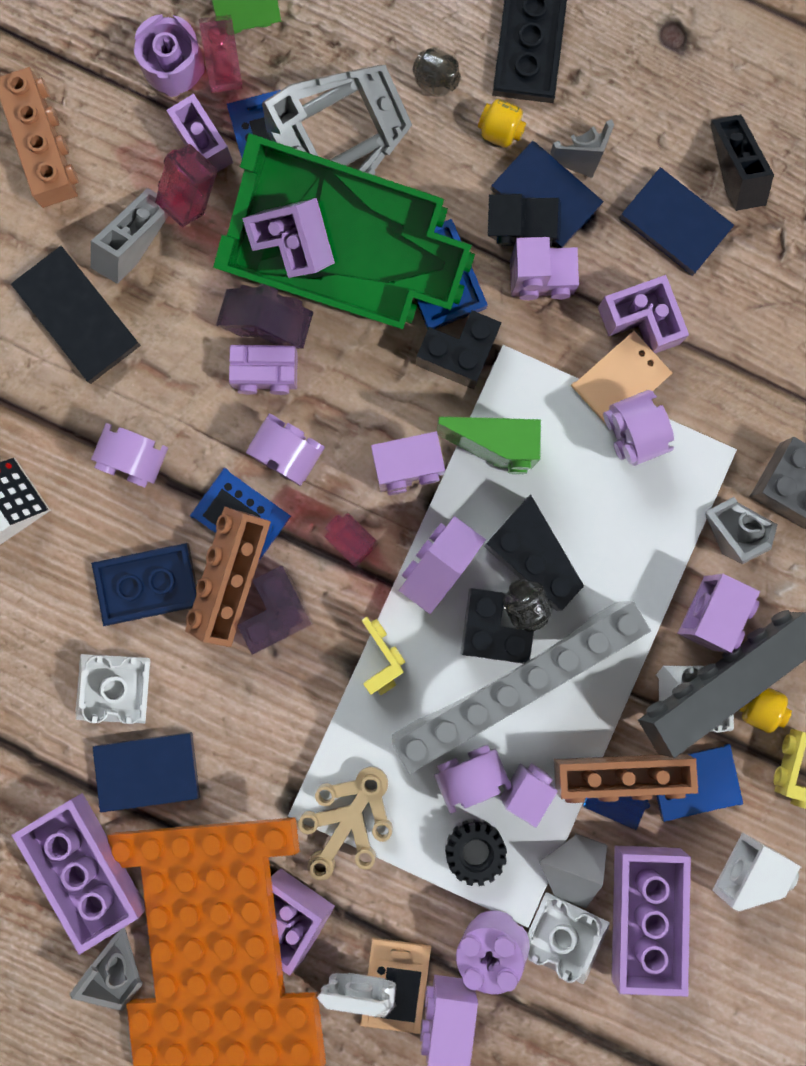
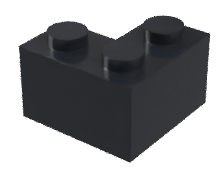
M522 194L489 195L488 236L496 240V244H501V247H514L516 238L550 237L551 247L552 241H560L561 200L559 198H525Z
M471 310L460 339L429 327L416 356V366L474 390L502 322Z
M471 588L468 593L460 654L525 664L531 657L534 631L501 626L505 593Z

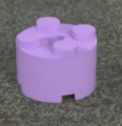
M161 14L148 18L137 29L134 37L136 40L134 55L147 82L167 96L176 97L180 93L191 89L200 80L205 72L204 58L191 25L181 17L174 15V18L163 17Z
M651 390L643 391L611 404L609 410L603 412L604 421L608 429L614 431L617 439L614 442L617 456L620 460L627 459L629 464L633 466L674 450L673 446L668 445L669 442L674 441V434L668 415L663 405L658 407L654 405L651 399L657 396Z
M269 413L250 443L246 453L283 477L301 486L325 447L309 437L305 441L304 432L289 423H284Z
M105 423L91 460L96 462L94 468L113 476L116 470L128 474L127 481L146 488L148 482L154 484L168 447L162 445L159 451L153 448L155 441L120 427L117 433L112 432V424Z
M485 745L468 752L469 760L459 763L457 758H454L437 766L439 773L434 774V777L450 814L457 812L454 805L461 803V806L465 809L500 794L498 786L503 785V788L506 790L512 788L496 749L490 751L489 746Z
M501 911L482 912L469 923L462 936L456 952V962L458 970L463 977V982L470 990H478L486 994H502L514 990L522 977L530 949L529 938L522 925L520 927L512 920L513 917Z

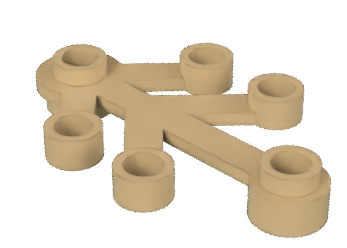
M372 766L366 767L358 773L356 780L335 785L325 783L317 789L315 799L321 806L331 805L335 798L357 795L351 805L317 813L307 811L301 815L298 827L305 834L314 833L320 826L340 822L325 848L314 852L310 857L307 869L312 878L322 881L332 875L335 868L334 857L351 829L357 848L355 856L356 865L364 870L370 869L374 865L376 853L370 847L362 814L368 802L370 803L375 820L372 829L373 837L380 842H384L390 839L393 832V825L387 819L382 799L388 788V778L381 769ZM372 779L377 783V788L369 789L366 787L365 782ZM328 790L332 798L325 800L321 797L320 792ZM311 818L315 825L307 827L303 819ZM384 825L388 828L389 832L382 835L378 833L377 827ZM367 853L371 856L372 860L363 862L360 859V855ZM315 864H323L326 867V871L318 872L315 869Z

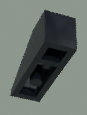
M742 114L711 120L710 126L725 191L735 211L766 206L774 173Z

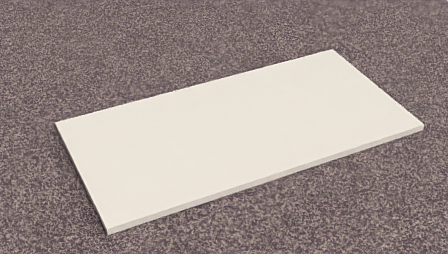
M503 345L470 417L541 419L540 461L533 469L527 470V474H509L508 468H498L461 447H456L378 617L379 623L387 633L382 639L389 649L395 646L406 662L401 665L404 673L394 679L397 685L380 696L377 691L370 695L363 683L390 665L370 635L288 817H296V820L299 821L301 815L307 811L317 813L351 805L357 794L335 798L331 805L321 806L315 799V793L322 784L335 785L356 780L358 773L362 769L371 766L377 767L388 778V788L382 799L387 819L393 825V832L390 839L384 842H380L373 837L372 829L375 820L370 803L368 802L362 814L370 847L374 849L376 857L486 909L507 913L513 917V921L529 928L548 884L539 862L567 841L583 803H566L565 799H561L556 794L538 826L534 827L505 808L500 799L504 791L503 785L498 786L500 794L465 809L461 806V803L454 805L457 812L450 814L434 777V774L439 773L437 766L454 758H457L458 762L462 763L470 759L468 752L488 745L490 751L493 749L497 750L509 781L519 764L528 768L532 763L548 773V776L553 779L551 784L555 788L554 759L604 756L707 520L705 512L712 508L737 449L669 419L674 434V441L669 442L668 445L673 446L674 450L633 466L629 464L627 459H619L614 449V442L617 441L614 431L608 429L607 425L571 387V384L578 381L579 378ZM530 494L584 584V587L563 611H556L547 602L543 605L544 601L542 598L532 605L529 604L537 599L539 595L484 547ZM455 516L485 538L486 541L433 612L429 614L399 591L406 581L401 575L413 560L417 563L420 562L421 559L416 556L427 540L434 543L429 538L440 523L447 526ZM474 588L505 593L501 626L534 631L530 660L555 645L583 625L590 617L612 604L634 601L651 632L409 774L392 745V734L419 718L428 716L465 698L523 665L522 663L460 654L469 589ZM526 604H529V605H530V606H528V607H526V608L522 607V606H524V605H526ZM542 607L543 611L545 610V612H547L545 616L543 615L544 613L541 612ZM526 618H530V619H528L529 621H527V622H530V624H526V622H525V620H527ZM370 779L365 782L367 788H377V783L374 780ZM328 790L320 792L323 799L328 800L332 798ZM311 818L303 819L304 824L310 827L315 825ZM473 819H477L482 823L486 821L493 828L495 827L503 838L507 850L506 866H502L503 872L501 875L497 874L494 876L495 881L492 883L488 880L484 882V886H478V883H473V886H470L464 880L462 882L459 881L456 875L452 874L449 869L445 853L447 838L449 834L452 835L453 829L456 826H462L464 821H468V823L473 822ZM340 822L320 826L317 830L332 836ZM384 825L377 827L378 833L382 835L389 832L388 828ZM351 829L344 843L356 848ZM480 840L468 842L463 849L464 859L473 865L483 863L489 854L488 846Z

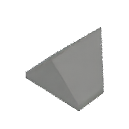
M613 120L606 121L600 134H598L595 127H591L583 135L576 137L572 135L571 139L574 144L568 147L561 146L560 141L554 142L550 155L565 168L593 178L613 130Z
M734 497L705 512L723 555L744 564L772 549L778 524L738 503Z
M575 833L574 837L542 859L539 863L554 896L586 909L603 886L607 845Z
M125 927L115 934L69 994L71 999L120 1011L126 1008V1004L131 1001L143 983L138 973Z

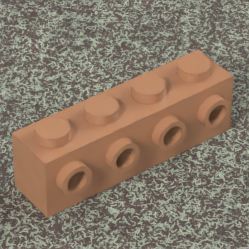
M27 67L0 76V101L31 194L41 207L45 208L77 197L78 193L75 184L79 183L73 165H68L65 155L69 154V150L63 136H58L55 127L60 124L53 107H48L46 98L50 97L46 83L42 77L37 78L31 68Z
M224 506L222 515L219 516L216 523L217 531L213 544L206 555L207 563L202 578H200L196 586V597L193 607L186 618L187 626L185 632L205 643L226 647L232 646L271 521Z
M679 754L675 758L664 755L554 759L555 789L558 791L557 795L561 799H565L566 803H583L585 798H598L599 801L613 802L618 801L619 797L632 796L633 800H651L652 795H665V798L682 799L686 798V794L698 793L696 758L687 754Z

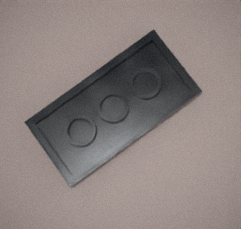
M504 0L492 96L554 103L567 0Z
M59 246L11 283L12 287L90 384L141 346L62 246Z

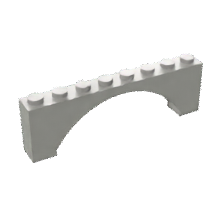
M634 601L616 602L590 617L588 621L571 634L515 670L465 698L428 716L419 718L392 734V745L407 771L411 774L651 632Z

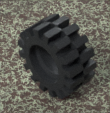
M473 819V822L470 823L464 821L462 822L463 825L460 827L456 826L453 829L452 835L449 834L447 838L445 853L449 869L452 874L456 875L459 881L462 882L464 880L470 886H473V883H478V886H484V882L488 880L492 883L495 881L494 876L497 874L501 875L503 872L502 866H506L507 850L499 831L486 821L484 823L477 819ZM472 840L483 841L489 849L487 859L479 865L470 864L463 857L465 845Z

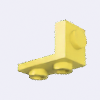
M367 616L361 621L390 665L366 680L363 684L370 695L377 691L381 696L397 685L394 679L404 673L401 665L406 662L395 646L389 649L382 639L387 633L377 618L371 622Z
M791 729L782 743L784 756L781 766L776 769L774 774V791L792 798L790 804L806 809V787L796 784L806 748V732Z

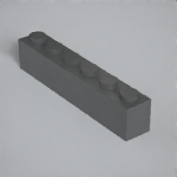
M784 610L775 614L771 618L772 622L749 633L747 635L748 640L737 649H733L732 653L724 652L721 660L701 668L697 672L698 676L692 681L676 686L672 690L673 695L664 701H658L650 705L646 709L647 713L638 721L656 752L671 758L677 757L806 660V613Z

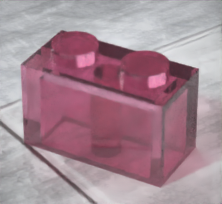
M231 15L199 18L211 93L243 89Z
M191 144L179 150L174 149L165 157L163 162L164 169L158 182V192L155 203L181 227L204 215L218 169Z
M349 513L343 518L338 514L325 527L328 533L324 537L355 568L378 546L377 541Z

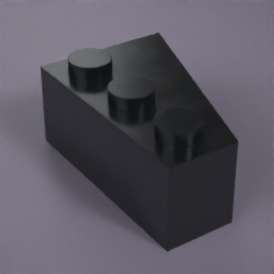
M531 494L484 545L490 553L535 593L543 597L542 599L546 600L547 603L548 598L550 606L556 611H563L584 587Z

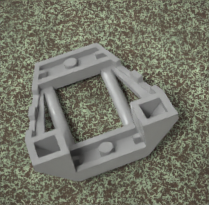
M386 65L371 66L290 84L262 102L266 130L272 141L318 156L301 122L358 90L378 133L330 160L346 166L374 151L357 169L372 175L376 173L375 169L386 155H390L410 129L412 123ZM329 90L303 106L299 99Z

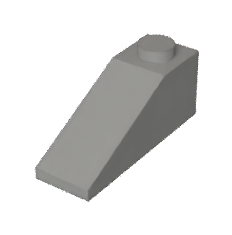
M147 188L91 240V268L118 284L137 265L174 209V203Z

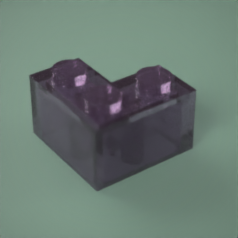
M259 284V287L241 285L240 288L226 289L216 326L240 337H261L278 346H295L296 349H304L314 312L303 307V302L299 299L279 295L277 288L265 284Z
M281 565L252 580L267 610L237 626L253 655L314 625V622L287 568Z

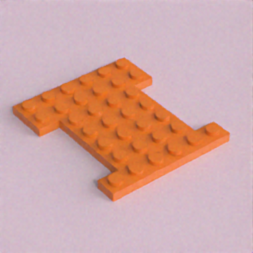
M296 817L114 832L108 835L112 855L122 868L141 867L155 998L132 999L126 1004L133 1066H324L326 1064L319 1001L317 999L318 993H285L269 857L291 856L300 852Z

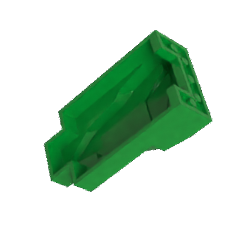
M250 133L248 134L240 168L244 169L228 233L221 236L213 268L400 329L404 328L405 322L412 324L417 305L412 304L413 298L451 310L453 303L459 305L465 287L460 284L463 271L470 272L475 253L470 252L472 247L470 244L434 233L436 226L442 228L448 208L442 206L443 198ZM317 198L335 263L316 273L288 278L279 245L252 251L242 218L263 210Z

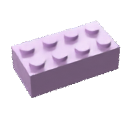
M83 793L12 834L14 841L79 955L139 919L145 912V901L126 868H122L119 862L115 861L108 837Z
M615 845L612 982L619 994L688 997L691 857L681 848Z

